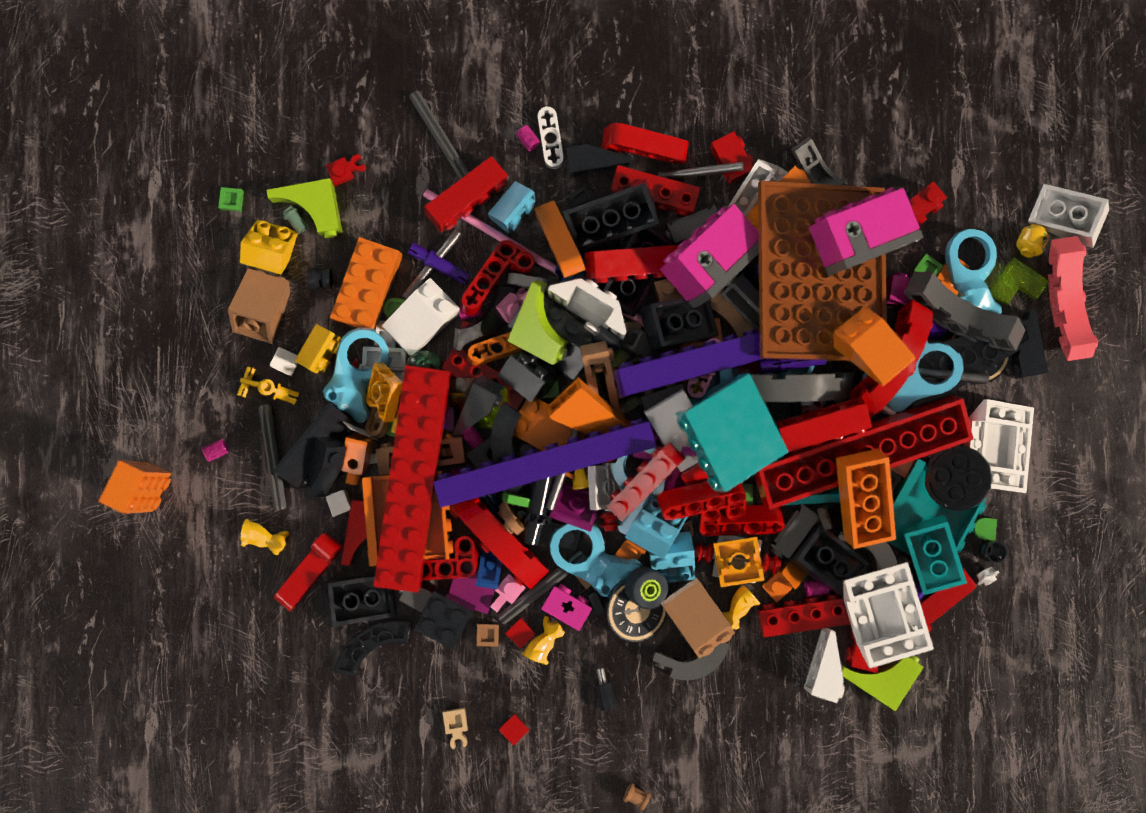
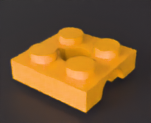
M374 363L366 395V403L370 407L378 408L379 417L383 422H394L403 383L384 363Z
M757 536L713 543L720 587L764 581ZM735 555H743L745 559H749L741 569L734 568L732 564L728 565V562H732Z

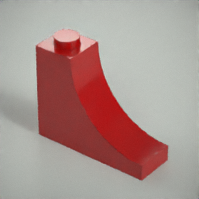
M361 500L351 501L341 565L346 566L354 564L359 548L367 540L364 501Z

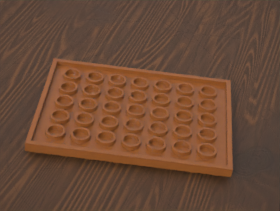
M775 181L758 182L760 359L850 361L834 348L833 332L865 306L874 311L887 323L886 254L828 276L825 270L826 267L823 265L809 230L810 226L816 224L815 219L824 216V214L842 209L851 203L860 202L862 199L874 194L878 195L885 191V188Z

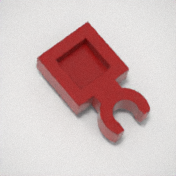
M360 154L354 155L349 162L343 157L325 165L335 186L353 179L354 175L352 172H363L366 170L364 164L356 166V162L362 159Z

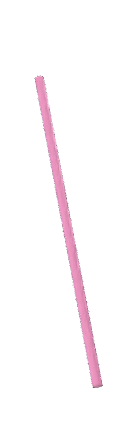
M427 189L423 196L432 201L439 195ZM471 214L466 218L461 217L464 221L500 242L510 240L533 255L535 263L565 281L579 279L574 275L564 278L560 267ZM623 313L624 316L642 324L644 327L640 314L637 313L635 317Z

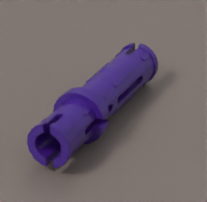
M413 242L407 253L424 262L423 265H429L462 283V285L466 283L470 275L469 272L436 255L435 251H429L416 244V242Z
M769 359L758 361L760 374L776 371L784 373L790 369L826 364V360Z

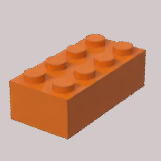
M359 237L330 318L335 322L355 329L362 327L376 330V325L383 313L384 303L388 299L403 257L401 252Z
M879 449L836 458L844 539L853 549L896 540L889 457Z
M119 460L99 502L121 513L153 512L160 505V496L163 490H166L171 482L169 478L171 473L149 462Z

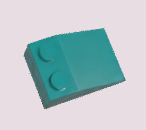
M945 515L901 527L923 595L967 583Z

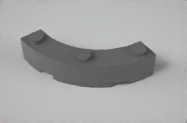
M914 272L904 291L910 301L915 300L933 311L932 321L970 341L977 342L979 339L989 342V346L993 348L1016 351L1024 335L1025 328L1017 316L994 313L977 307L967 300H963L944 286L934 272Z
M855 372L802 373L785 375V378H779V374H750L764 403L801 402V405H814V401L835 400V403H842L850 399V391L855 387Z

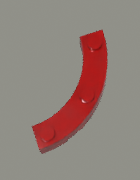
M911 300L898 310L894 327L895 334L913 353L915 360L884 386L867 375L850 391V400L862 397L866 402L870 418L875 414L881 413L886 404L901 389L908 377L913 375L930 330L933 327V311L915 300Z
M479 497L450 505L451 508L448 511L457 520L460 518L481 540L479 545L486 553L492 552L514 574L512 577L520 586L525 584L529 589H532L549 572L543 563L524 544L522 545L515 538L513 533L510 534L506 530L503 523L489 511L490 509Z

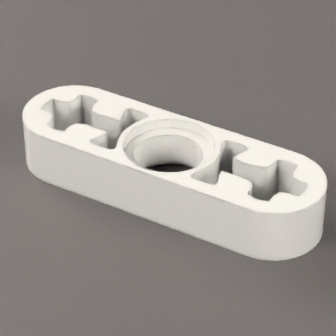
M543 107L538 112V123L544 160L550 169H558L562 166L564 157L557 114L553 108ZM545 113H549V116H553L552 118H550L551 127L548 128L546 125V120L542 119L543 117H545ZM554 133L557 136V140L554 143H547L544 139L545 135ZM555 148L556 157H560V159H557V163L548 160L551 158V149Z

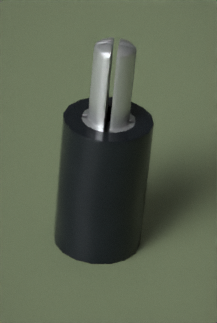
M588 321L584 324V328L593 334V340L596 342L606 341L607 348H612L613 353L619 350L623 340L602 325L597 328Z
M598 668L599 683L595 684L600 711L615 709L616 703L611 681H606L604 668H601V673L600 668Z

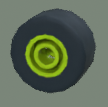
M639 567L633 570L627 577L625 592L629 600L639 607L653 609L661 605V602L666 599L668 582L661 573L653 568Z

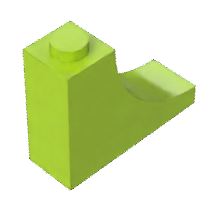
M330 178L267 190L268 199L272 203H291L306 210L314 220L317 232L324 236V238H333L337 236V233H342L335 187Z
M537 280L531 283L507 341L553 365L565 358L568 351L566 349L568 342L561 338L549 324L544 310V292L547 283Z
M913 655L890 662L888 665L878 669L877 673L856 671L841 665L843 677L896 711L924 667L918 663L920 659Z

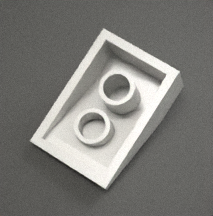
M1044 184L1028 223L1040 225L1047 232L1061 238L1078 236L1082 244L1093 248L1109 212L1108 199Z
M429 278L387 319L382 328L412 357L458 316L460 308Z
M683 389L644 411L664 446L671 442L680 452L682 446H690L685 431L678 425L676 412L685 411L693 406ZM685 456L686 459L678 466L680 472L698 463L699 458Z
M823 628L819 635L804 689L813 696L837 703L838 698L843 696L845 686L843 685L835 631L829 628Z

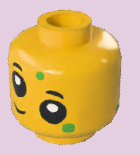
M1032 224L1022 229L1016 246L1025 257L1039 256L1046 248L1049 235L1044 227Z

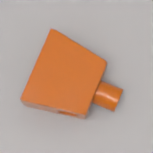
M353 433L346 437L345 446L347 449L343 468L341 469V471L347 472L345 483L358 485L360 475L368 471L375 439L359 433Z

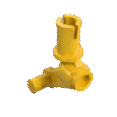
M247 367L244 377L240 379L241 385L237 393L238 396L242 394V397L246 398L249 386L257 387L258 392L262 395L267 396L274 393V400L277 398L295 405L297 400L295 398L299 395L298 391L282 387L280 383L275 388L273 381L270 379H264L260 382L252 381L256 369Z

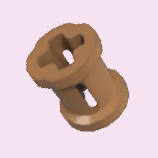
M630 783L624 794L623 801H629L639 806V809L643 811L650 800L651 793L648 791L644 792L636 788L635 784Z

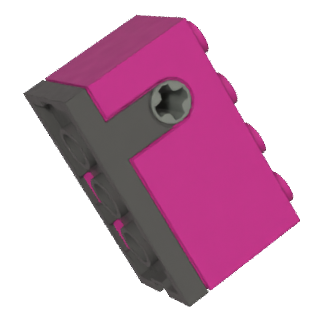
M894 187L878 195L874 194L864 198L860 202L846 205L842 209L830 211L824 214V216L815 219L816 224L809 227L828 276L924 238L921 230H919L920 227L904 188L895 191Z
M735 204L728 208L723 206L716 213L709 216L705 220V224L694 230L690 238L685 239L677 246L678 249L675 252L670 253L663 260L665 264L660 268V271L693 309L712 299L759 253V232Z

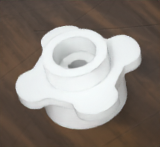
M992 567L983 570L977 574L979 579L978 585L984 583L987 586L995 582L999 571L995 572Z

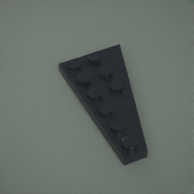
M1028 319L1021 321L1025 332L1016 351L993 348L989 346V342L979 339L977 342H973L963 337L941 343L950 345L961 355L963 372L982 374L1033 342L1034 338ZM938 350L930 351L920 359L918 367L952 371L953 360L945 352ZM921 376L926 381L933 383L945 380L943 378ZM960 380L951 390L912 402V407L915 408L944 398L970 381Z

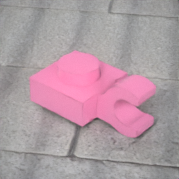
M524 287L520 288L516 294L509 293L496 306L505 322L510 323L522 306L528 293Z
M508 574L495 590L500 595L491 605V608L498 612L506 601L513 604L526 587L524 585L520 586L513 579L512 575Z

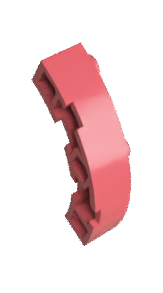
M1078 236L1052 240L1049 252L1050 265L1053 264L1052 274L1048 275L1050 304L1054 325L1060 328L1062 336L1059 337V342L1067 361L1091 358L1094 355L1095 348L1098 347V339L1092 332L1085 308L1086 295L1083 290L1082 272L1086 247L1081 243Z

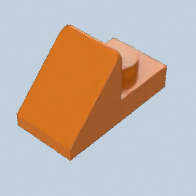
M788 561L780 568L779 572L772 575L761 586L777 603L791 589H796L807 574Z

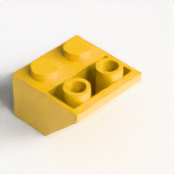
M256 220L241 241L240 263L281 275L289 263L297 231L271 224L267 221Z
M316 324L296 357L295 362L319 375H322L323 372L326 373L331 366L330 359L333 354H336L342 338Z

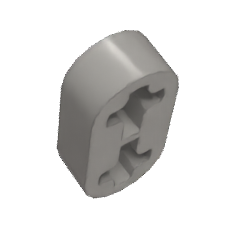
M509 273L507 284L529 289L532 282L541 280L547 283L546 292L548 280Z

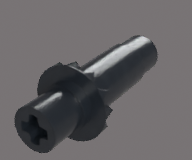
M554 476L531 482L528 494L530 499L529 505L525 510L518 511L517 518L523 520L522 524L525 528L521 532L520 542L539 545L544 524L551 525L552 518L546 515L548 509L545 507L554 483Z

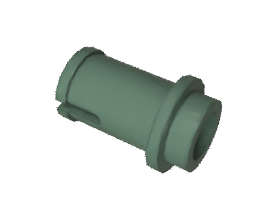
M290 206L282 213L284 215L283 219L288 220L298 234L303 233L309 227L298 214L297 208Z

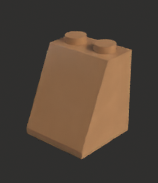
M248 268L228 308L232 332L273 344L290 295L289 281L280 276L275 277L261 270Z
M697 577L661 602V605L699 659L712 653L716 646L726 643L735 634L733 628Z

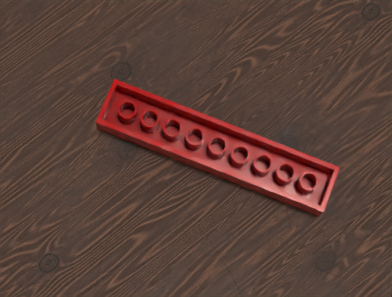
M405 365L374 587L416 593L421 590L435 492L433 482L437 478L451 372Z
M950 395L871 422L872 428L867 429L862 434L853 433L846 435L841 440H829L817 447L808 446L796 453H786L754 474L762 504L771 510L839 486L836 458L879 449L889 457L890 468L974 440L964 398Z

